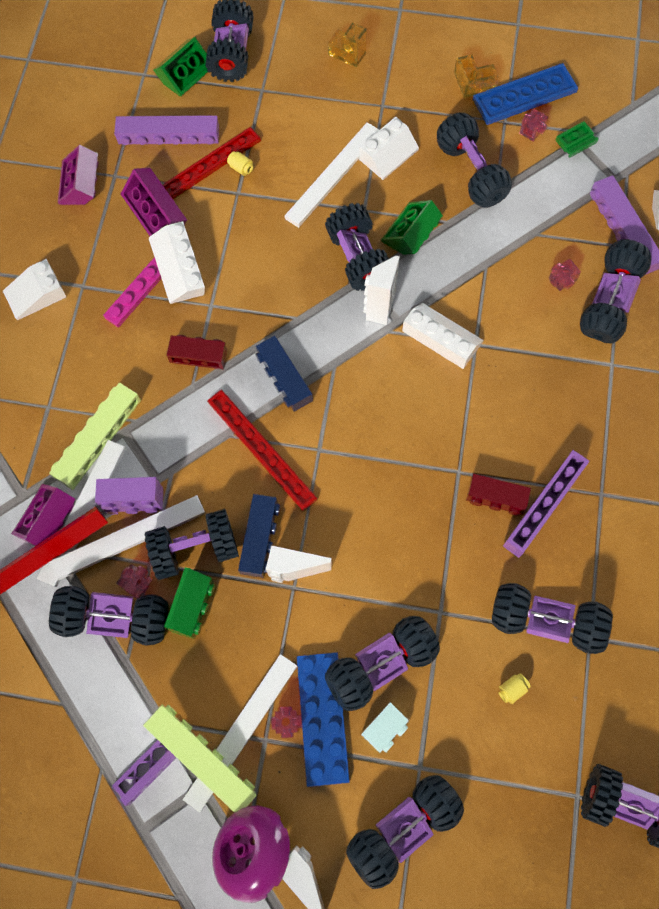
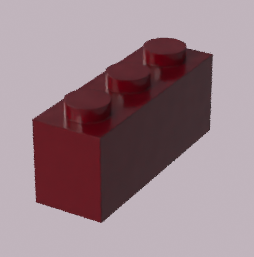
M171 335L166 356L169 362L174 364L224 370L227 347L226 343L219 339L206 340L202 337L189 338L185 335Z
M473 473L466 501H470V504L475 506L486 505L495 511L505 510L509 511L508 513L511 515L520 516V514L523 515L527 510L531 488Z

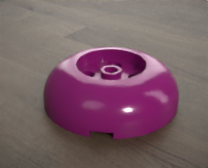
M247 806L234 812L223 823L216 836L212 852L214 875L221 889L236 901L255 903L265 899L273 887L279 885L285 874L290 854L289 835L287 828H284L280 820L281 817L270 808Z

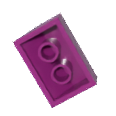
M79 144L62 160L58 204L85 205L94 199L96 194L94 189L97 181L98 153Z
M42 484L11 534L33 546L38 545L62 527L63 520L67 513L73 509V503L76 499L57 487Z

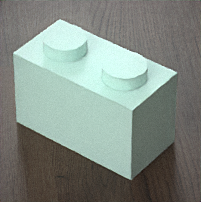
M389 703L361 735L379 753L382 750L386 753L394 744L392 739L397 734L401 736L408 729L406 723L409 720L392 703Z

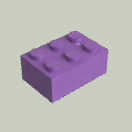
M156 477L96 479L95 503L109 515H116L118 512L137 514L138 511L157 513V510H163V487Z

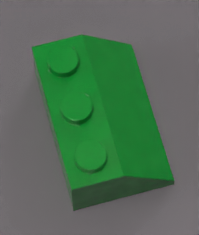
M192 37L179 46L153 71L166 87L178 96H182L208 72L205 66L207 53L196 37Z
M432 200L409 202L382 237L381 242L403 255L415 254L420 250L423 242L429 238V234L439 224L443 215Z
M185 567L164 626L172 633L195 639L196 635L200 634L202 629V623L200 622L202 616L206 615L209 607L207 603L208 598L213 595L215 590V584H213L214 581L211 577Z

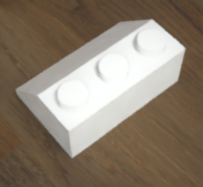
M395 117L359 147V160L384 180L416 153L419 147L408 126Z

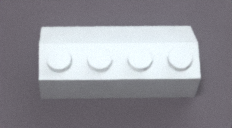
M178 222L166 225L150 236L149 242L169 303L172 304L204 295L205 286L184 223Z
M394 256L373 267L371 275L367 274L363 313H366L367 321L387 325L396 293L400 256Z
M424 303L414 307L403 322L402 331L462 369L465 368L484 341Z

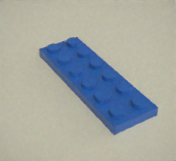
M562 63L473 95V102L485 123L489 125L577 93L578 86Z
M338 652L297 656L307 787L350 783L343 708L335 700L325 680L327 669L338 660Z

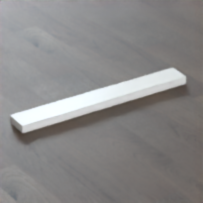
M366 123L287 212L285 219L299 228L358 161L359 147L377 133L379 129Z
M110 440L107 441L63 528L95 506H98L95 503L96 479L112 478L126 451L125 446ZM77 543L76 545H74L73 547H71L70 549H68L56 558H59L67 553L74 551L79 543ZM50 562L42 567L37 577V580L53 587H57L60 581L57 580Z
M196 495L50 561L57 580H61L145 542L144 533L146 531L163 526L169 531L204 515L205 511Z
M281 654L216 749L223 755L224 759L222 761L227 766L230 763L233 765L298 667ZM197 777L183 798V801L198 812H201L213 795V792Z

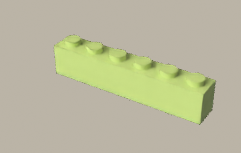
M121 383L113 387L108 398L99 405L98 411L88 419L84 429L77 433L74 442L64 450L60 460L53 464L49 474L71 490H74L100 456L107 441L113 439L141 402L138 394Z
M161 704L143 726L233 812L247 807L257 796L255 791H253L255 786L247 778L243 781L238 776L240 772L231 763L227 766L222 761L224 757L216 749L211 751L206 746L209 742L202 735L195 736L191 732L193 727L186 720L180 721L176 718L177 712L169 704L166 707Z

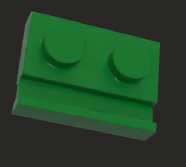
M585 121L561 133L555 139L563 151L568 153L569 158L591 147L599 140L598 137L594 136V132Z

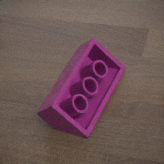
M134 168L121 192V196L149 236H152L166 225L183 222L185 225L187 222L186 217L151 168Z

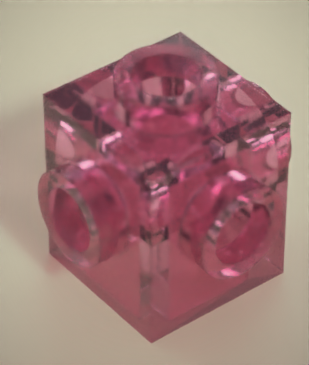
M533 109L530 114L527 113L524 116L519 133L534 142L539 134L542 135L547 129L548 125H546L548 117L542 112Z
M568 259L562 264L557 263L552 267L549 279L551 284L561 291L564 288L569 289L572 287L581 271L571 259Z
M131 564L122 571L121 577L116 584L137 599L149 588L152 579L147 575L149 572L141 565L136 567Z
M292 706L280 707V711H275V716L271 717L272 730H276V734H281V738L294 737L293 733H298V728H302L301 715H298L296 710H292ZM284 718H289L290 724L288 726L282 724Z

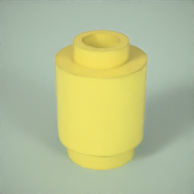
M234 151L229 155L227 162L235 171L243 176L252 172V160L240 152Z
M519 673L518 675H513L499 686V695L505 703L510 702L513 704L528 692L531 685Z

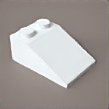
M47 259L27 268L3 290L17 320L66 298Z
M271 546L266 571L272 581L283 583V580L291 581L330 571L332 569V558Z
M296 845L290 851L288 865L282 879L308 909H325L313 865L310 861L311 855L303 846L299 848Z

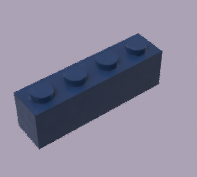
M276 336L256 345L257 353L255 356L260 364L263 363L266 368L264 370L269 378L272 377L275 381L273 384L277 392H282L285 405L288 408L291 407L295 412L313 401L311 391Z
M253 494L238 568L241 575L264 578V573H267V557L271 546H273V542H270L272 534L275 535L277 523H274L275 515L278 516L280 512V504H278L276 497Z

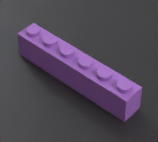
M116 116L114 134L118 144L123 145L215 144L219 142V123L217 116Z
M612 175L594 182L590 191L591 198L598 205L599 211L607 220L609 228L613 230L616 240L630 239L645 245L650 250L652 257L650 269L646 274L658 270L659 249L614 176Z
M572 450L503 545L504 548L518 558L525 552L589 463V460Z

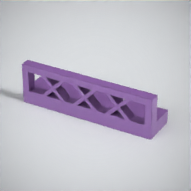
M159 740L112 785L121 796L119 800L125 806L130 805L177 758L164 745H160L161 742ZM157 747H165V754L158 761H153L154 750ZM150 755V761H144ZM141 763H149V770L142 777H137L138 766ZM134 771V777H128ZM125 779H134L133 786L125 793L119 785Z

